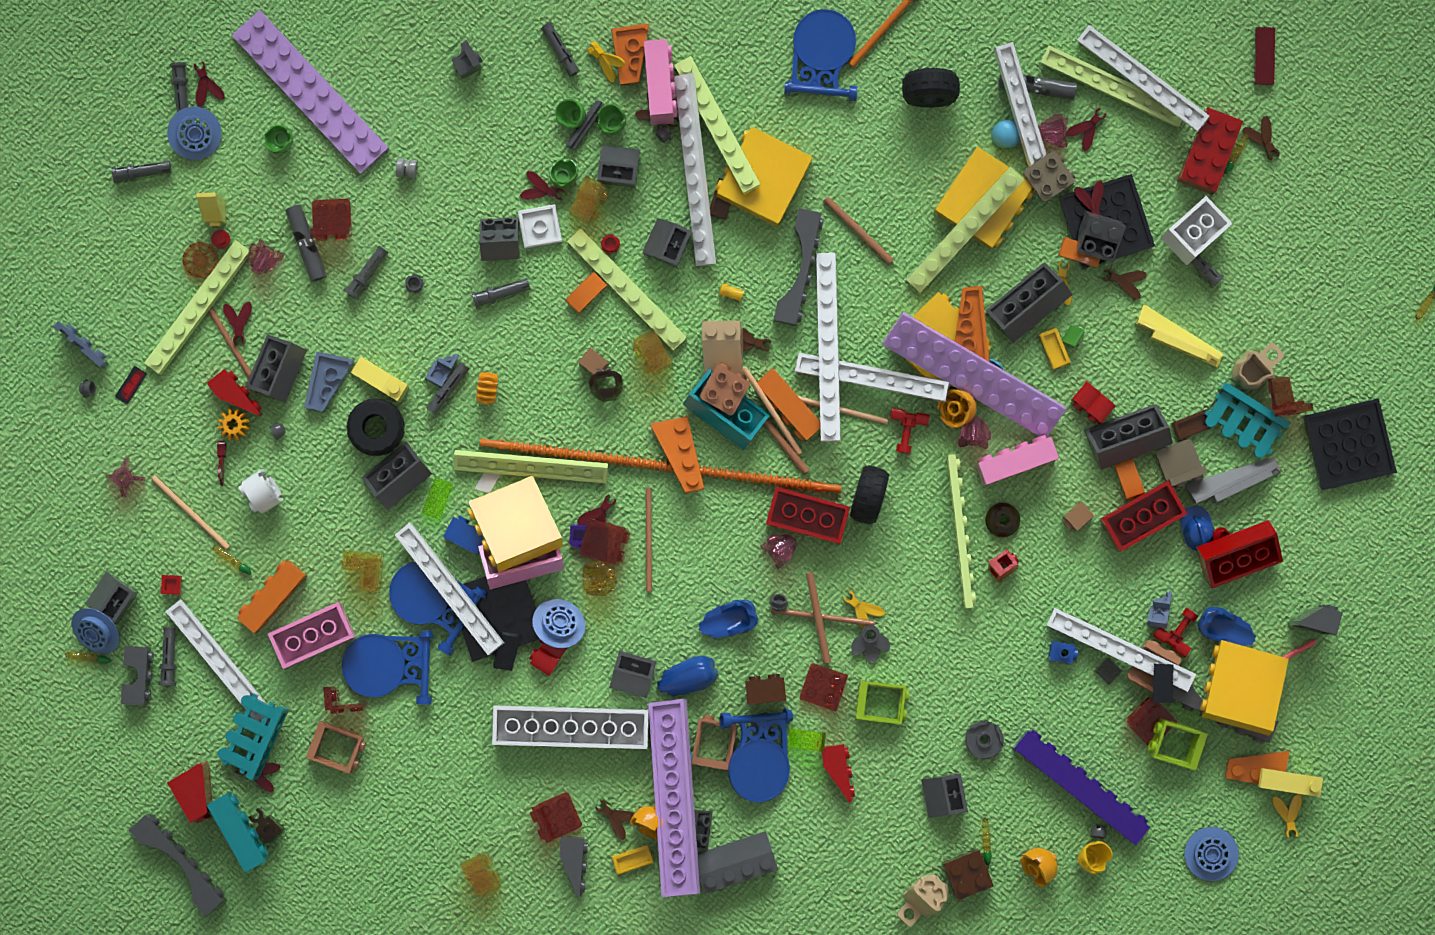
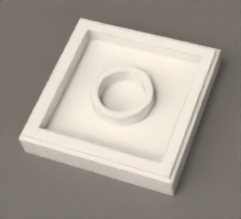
M555 204L518 211L525 249L562 243Z

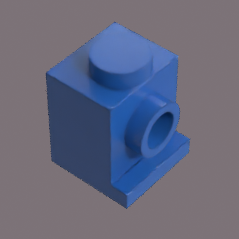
M1051 641L1048 660L1072 664L1073 660H1077L1078 649H1075V645ZM1063 649L1068 651L1065 657L1061 655Z

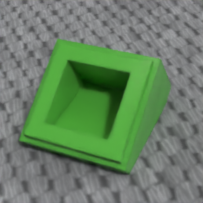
M1071 325L1063 336L1062 342L1071 348L1076 347L1085 330Z

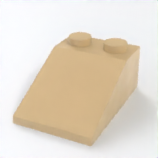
M702 321L704 375L709 369L712 370L714 364L720 365L721 362L731 367V372L743 374V323L741 321Z

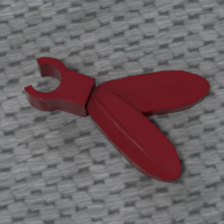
M203 61L201 62L203 64L201 70H198L197 65L194 63V69L200 78L196 92L198 106H202L205 103L207 89L216 98L221 100L225 98L223 90L207 76L206 64Z
M1101 108L1095 111L1094 116L1090 120L1075 124L1066 131L1067 136H1076L1085 132L1082 140L1084 151H1087L1092 145L1095 125L1106 117L1107 113H1104L1103 117L1097 115Z
M533 171L526 172L530 182L537 188L524 190L520 194L521 198L530 200L549 195L557 200H563L561 197L556 196L558 191L565 192L562 188L549 187L537 173Z
M1102 181L1096 182L1091 197L1083 188L1075 187L1076 197L1091 210V213L1101 215L1099 206L1104 189Z
M246 302L242 306L238 316L230 305H223L225 316L233 328H235L233 338L235 345H237L236 340L239 337L243 339V344L246 342L242 328L245 326L252 311V304L250 302Z
M217 441V457L219 458L218 479L221 486L224 484L223 468L227 449L225 441Z
M610 494L606 495L604 502L599 508L582 514L578 518L577 523L587 524L596 519L595 526L605 527L606 511L611 505L616 503V499L610 504L607 502V497Z
M277 763L265 764L259 779L254 781L265 791L273 792V784L264 775L278 771L281 766ZM235 771V773L238 774V775H241V774H242V773H240V772H238V771Z

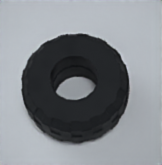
M923 68L910 71L902 80L903 98L907 104L915 107L934 108L951 105L956 102L960 94L959 77L952 70L944 68Z
M375 398L365 400L356 405L348 416L346 426L348 438L357 450L366 455L382 456L388 454L399 446L404 436L405 423L403 416L396 406L386 400ZM374 416H380L385 419L387 427L382 437L377 439L369 438L365 432L366 422Z
M870 465L863 467L850 511V516L853 520L869 525L876 523L889 480V474L886 470Z

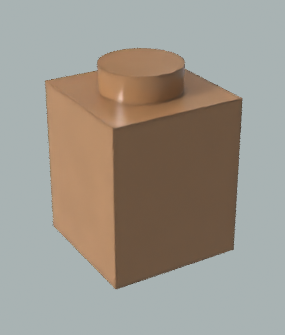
M591 347L578 362L592 375L596 373V369H607L609 364Z
M1081 501L1063 516L1065 520L1063 523L1070 531L1072 529L1078 531L1094 515Z

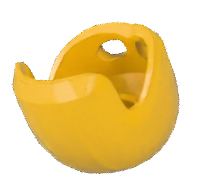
M1102 841L1091 842L1080 850L1077 861L1084 871L1092 875L1099 874L1104 871L1106 862L1112 859V850Z

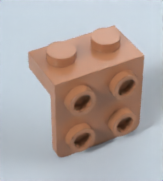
M722 362L720 365L714 364L711 370L713 373L703 388L700 398L728 415H733L751 383L747 381L745 375L739 372L737 374L731 372V367Z
M1147 640L1141 646V649L1173 664L1179 665L1182 660L1175 652L1160 647V644L1155 641ZM1131 666L1127 679L1153 693V675Z

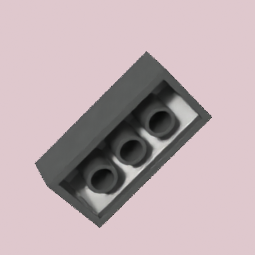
M1044 262L985 311L1002 332L1014 343L1073 294L1065 282Z
M1157 404L1085 429L1092 453L1100 469L1173 444L1170 427Z
M766 831L697 853L699 879L704 894L778 870Z

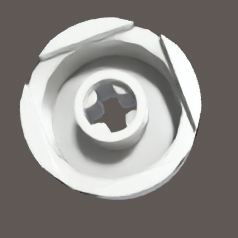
M264 469L257 471L242 481V485L239 486L241 493L250 500V508L254 512L259 511L262 514L283 501V498H279L282 495L279 487L271 476L267 478L264 475L267 473Z

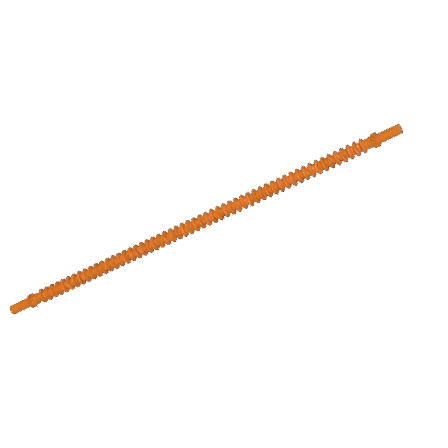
M480 438L479 446L498 448V450L507 449L510 452L515 450L516 453L518 451H521V453L526 452V454L531 452L532 455L537 453L538 456L540 454L545 456L547 454L548 457L554 455V458L559 456L560 459L562 457H565V459L570 457L571 460L576 458V461L578 459H581V461L586 459L587 462L590 460L592 462L598 461V463L608 462L609 465L614 463L615 466L620 464V466L625 465L626 467L630 465L631 468L636 466L637 469L639 467H642V469L646 467L648 470L653 468V471L658 469L659 472L661 470H664V472L669 470L670 473L674 471L668 461L663 463L662 460L657 462L656 459L654 461H651V459L646 460V458L641 460L640 457L635 459L634 456L632 458H629V456L625 458L624 455L619 457L618 454L613 456L612 453L610 455H607V453L603 455L601 452L596 454V451L594 453H591V451L585 452V450L580 452L579 449L574 451L573 448L572 450H569V448L564 450L563 447L560 449L557 446L555 448H552V446L547 447L546 445L542 447L541 444L536 446L535 443L533 445H530V443L526 445L524 442L519 444V441L514 443L513 440L507 442L501 439L497 441ZM699 465L701 475L703 477L707 475L708 478L714 476V479L716 477H719V479L725 478V480L730 478V481L736 479V482L738 480H741V482L746 480L747 483L752 481L753 484L755 482H758V484L763 483V485L768 483L769 486L774 484L775 487L777 485H780V487L784 485L785 488L791 486V489L796 487L797 490L799 488H802V490L807 488L808 491L813 489L817 492L841 493V485L826 484L822 481L811 482L810 479L808 481L805 479L801 481L800 478L795 480L794 477L789 479L788 476L786 478H783V476L779 478L778 475L772 477V474L770 476H767V474L761 475V473L756 475V472L750 474V471L748 473L742 471L740 473L739 470L734 472L733 469L731 471H728V469L723 470V468L718 470L717 467L715 469H712L711 466L709 468H706V466L702 468Z

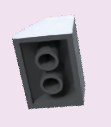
M267 334L245 387L285 403L307 350Z
M404 442L366 473L362 479L379 502L389 510L432 475V473L407 442Z
M1319 605L1289 621L1288 625L1324 635H1337L1343 612L1337 611L1338 607L1332 605Z

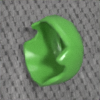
M573 99L560 101L555 111L558 124L569 129L580 127L586 116L584 106L579 101Z
M611 103L604 105L597 113V124L605 134H618L626 125L625 113L618 105Z
M284 125L272 126L264 134L265 142L263 144L270 152L277 154L285 153L292 146V132Z
M559 159L549 170L550 181L560 188H567L573 185L578 177V168L572 159Z

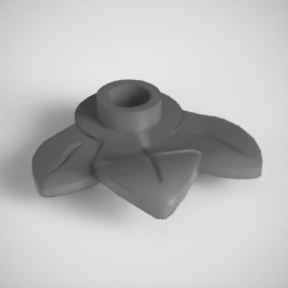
M867 625L861 630L860 636L853 640L852 654L859 655L863 653L869 662L874 663L878 659L880 651L890 650V643L887 637L880 634L877 627ZM868 631L874 633L872 638L866 636Z

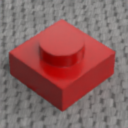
M162 575L161 594L181 595L182 576Z

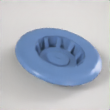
M195 106L187 107L178 111L170 120L167 130L168 141L172 149L181 157L190 160L204 159L210 156L219 146L221 127L217 118L207 109ZM191 119L192 122L187 124L186 121ZM203 122L207 124L206 127L202 125ZM208 129H209V132H210L209 135L206 134V130H208Z
M551 599L540 604L535 610L533 628L540 640L547 645L556 648H567L576 644L582 638L585 632V620L581 611L574 604L562 599Z
M83 608L75 612L71 622L72 629L77 639L86 648L101 654L111 653L117 648L119 633L115 624L107 615L92 608Z
M1206 827L1196 831L1189 838L1185 847V860L1188 868L1195 876L1206 881L1224 879L1232 873L1238 862L1239 852L1234 838L1221 828Z

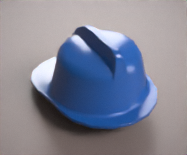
M1190 506L1185 509L1187 515L1180 518V524L1187 546L1197 551L1198 546L1213 541L1214 528L1210 515L1204 508Z

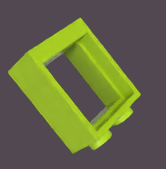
M860 680L855 719L902 724V720L906 721L907 709H904L905 701L908 702L909 690H906L907 686ZM868 686L900 690L897 719L864 715Z
M1160 718L1159 722H1156L1154 726L1155 734L1153 740L1149 742L1148 755L1162 761L1196 770L1208 734L1202 730ZM1166 726L1193 734L1185 760L1158 752Z

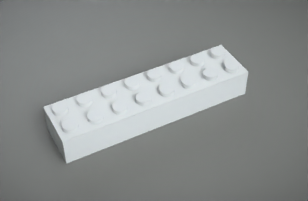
M493 706L492 745L648 749L649 710Z

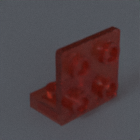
M1290 377L1268 379V390L1271 394L1272 410L1275 413V417L1314 411L1313 403L1305 404L1304 400L1294 401Z
M811 663L799 699L836 712L848 675Z
M336 686L323 687L325 710H330V714L342 713L346 708H350V712L364 710L363 707L368 706V702L337 705V701H340L339 689L336 690Z
M1150 694L1124 722L1148 746L1155 734L1154 726L1156 722H1159L1160 718L1176 723L1177 720L1160 703H1153V694ZM1166 726V730H1165L1164 735H1165L1172 727Z

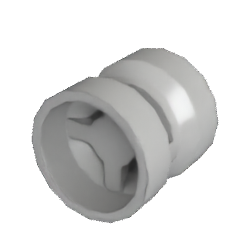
M398 158L396 177L408 176L410 179H416L418 161L413 159L406 161L404 158Z

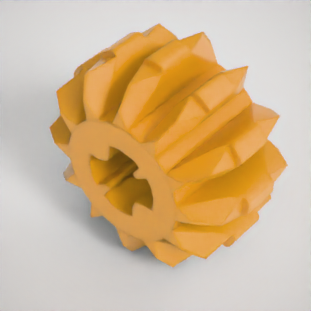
M481 372L479 374L476 394L477 402L487 405L495 402L498 384L497 374L492 372Z
M228 409V416L223 412L221 415L225 419H218L217 421L223 424L217 427L219 431L224 430L221 436L225 437L228 435L229 441H232L233 436L236 441H239V434L246 437L243 430H250L249 427L245 426V424L250 423V420L243 419L247 414H240L239 409H236L234 413L232 409ZM236 420L235 423H237L238 426L234 427L233 430H231L232 427L230 426V423H234V421Z

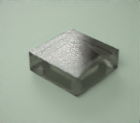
M1108 657L1095 672L1109 685L1122 670Z

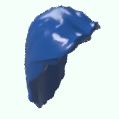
M734 600L707 612L703 618L704 620L698 625L702 634L719 638L748 633L757 626L759 619L755 606L751 601Z
M1206 608L1199 619L1198 630L1208 640L1218 643L1223 640L1241 646H1252L1256 642V635L1252 632L1251 625L1241 617L1223 608Z
M694 656L686 661H682L663 672L662 679L657 682V689L660 690V693H667L672 697L704 690L712 685L718 677V671L714 667L715 662L712 658L706 656Z

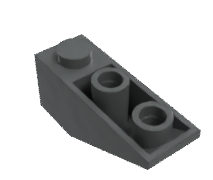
M561 836L560 859L576 896L580 897L581 892H585V881H582V873H586L587 861H583L584 854L588 853V842H585V837Z

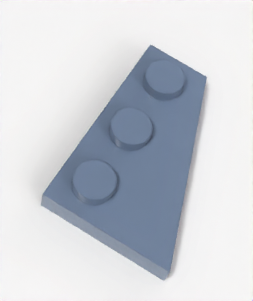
M59 321L53 326L57 331L63 332L71 343L79 346L80 350L103 369L106 367L108 362L105 358L107 356L99 349L95 351L91 347L92 343L86 337L80 338L76 334L78 330L71 324L67 326Z
M316 351L304 408L324 412L354 359Z

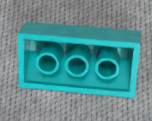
M709 369L689 393L683 405L744 450L769 418L770 414L745 395L733 415H728L702 400L700 394L713 373Z
M229 792L209 803L207 807L246 873L269 860V853L264 845L261 846L258 841L259 835L257 831L250 827L248 815L245 811L242 812L238 806L240 802L237 796Z

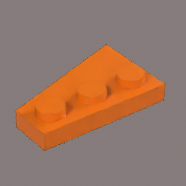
M649 23L611 29L615 55L625 61V66L617 67L620 86L639 83L645 50L644 41L647 39Z
M1289 751L1230 758L1227 761L1225 778L1259 784L1261 768L1286 772Z

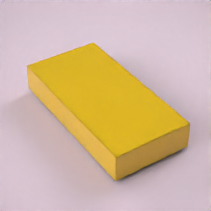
M1057 327L1038 335L1052 370L1071 363Z
M648 844L611 856L617 875L654 863Z

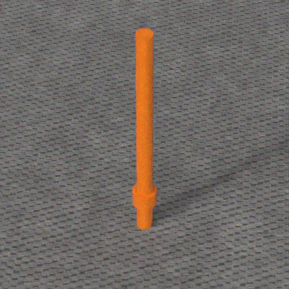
M903 0L849 61L853 68L913 0Z

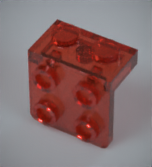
M349 199L314 200L312 202L313 228H310L311 236L314 239L316 238V241H327V238L346 240L347 237H352L351 202Z
M589 519L581 544L580 555L619 566L620 562L623 563L625 558L623 549L630 539L629 529Z
M564 792L531 807V818L534 823H538L540 827L537 830L540 839L545 840L546 843L582 826L568 792Z

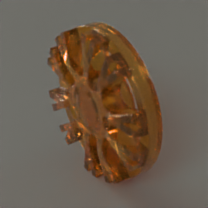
M197 242L189 245L185 250L182 262L185 270L190 275L196 278H205L215 269L219 263L217 251L211 245ZM196 246H198L200 252L196 251ZM202 246L208 247L204 253L202 252ZM191 249L194 251L192 256L188 254ZM210 251H213V253H212L211 255H209V256L206 255V254H208ZM186 257L192 258V261H186ZM215 257V264L209 263V259ZM193 263L194 266L189 270L187 265ZM207 264H209L211 267H213L212 270H209V269L206 267ZM196 266H197V267H198V270H197L196 274H194V270H195V268H196ZM201 268H205L207 273L201 275Z

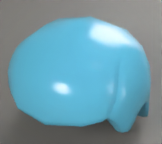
M1003 120L992 129V141L999 148L1010 149L1021 141L1016 123L1013 120Z

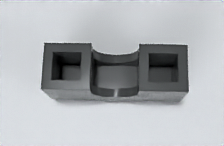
M124 647L123 665L134 667L138 672V678L131 685H122L121 704L147 705L148 701L151 700V690H148L149 682H152L153 675L152 671H150V663H153L154 652L151 651V647Z

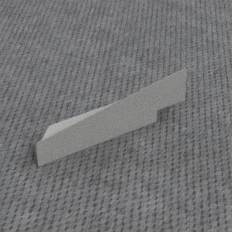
M1269 458L1195 482L1186 483L1185 487L1193 504H1197L1209 497H1212L1214 503L1273 476L1281 470L1275 458Z

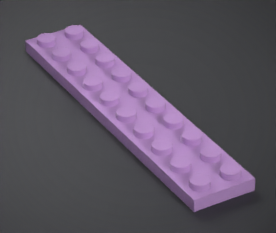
M260 10L232 35L361 175L389 150L386 144Z
M905 312L901 313L882 342L883 346L945 382H949L950 385L957 389L967 391L976 400L1038 436L1045 435L1047 438L1066 411V406Z
M677 699L648 703L655 808L659 823L657 837L661 896L675 897L700 894L687 700Z

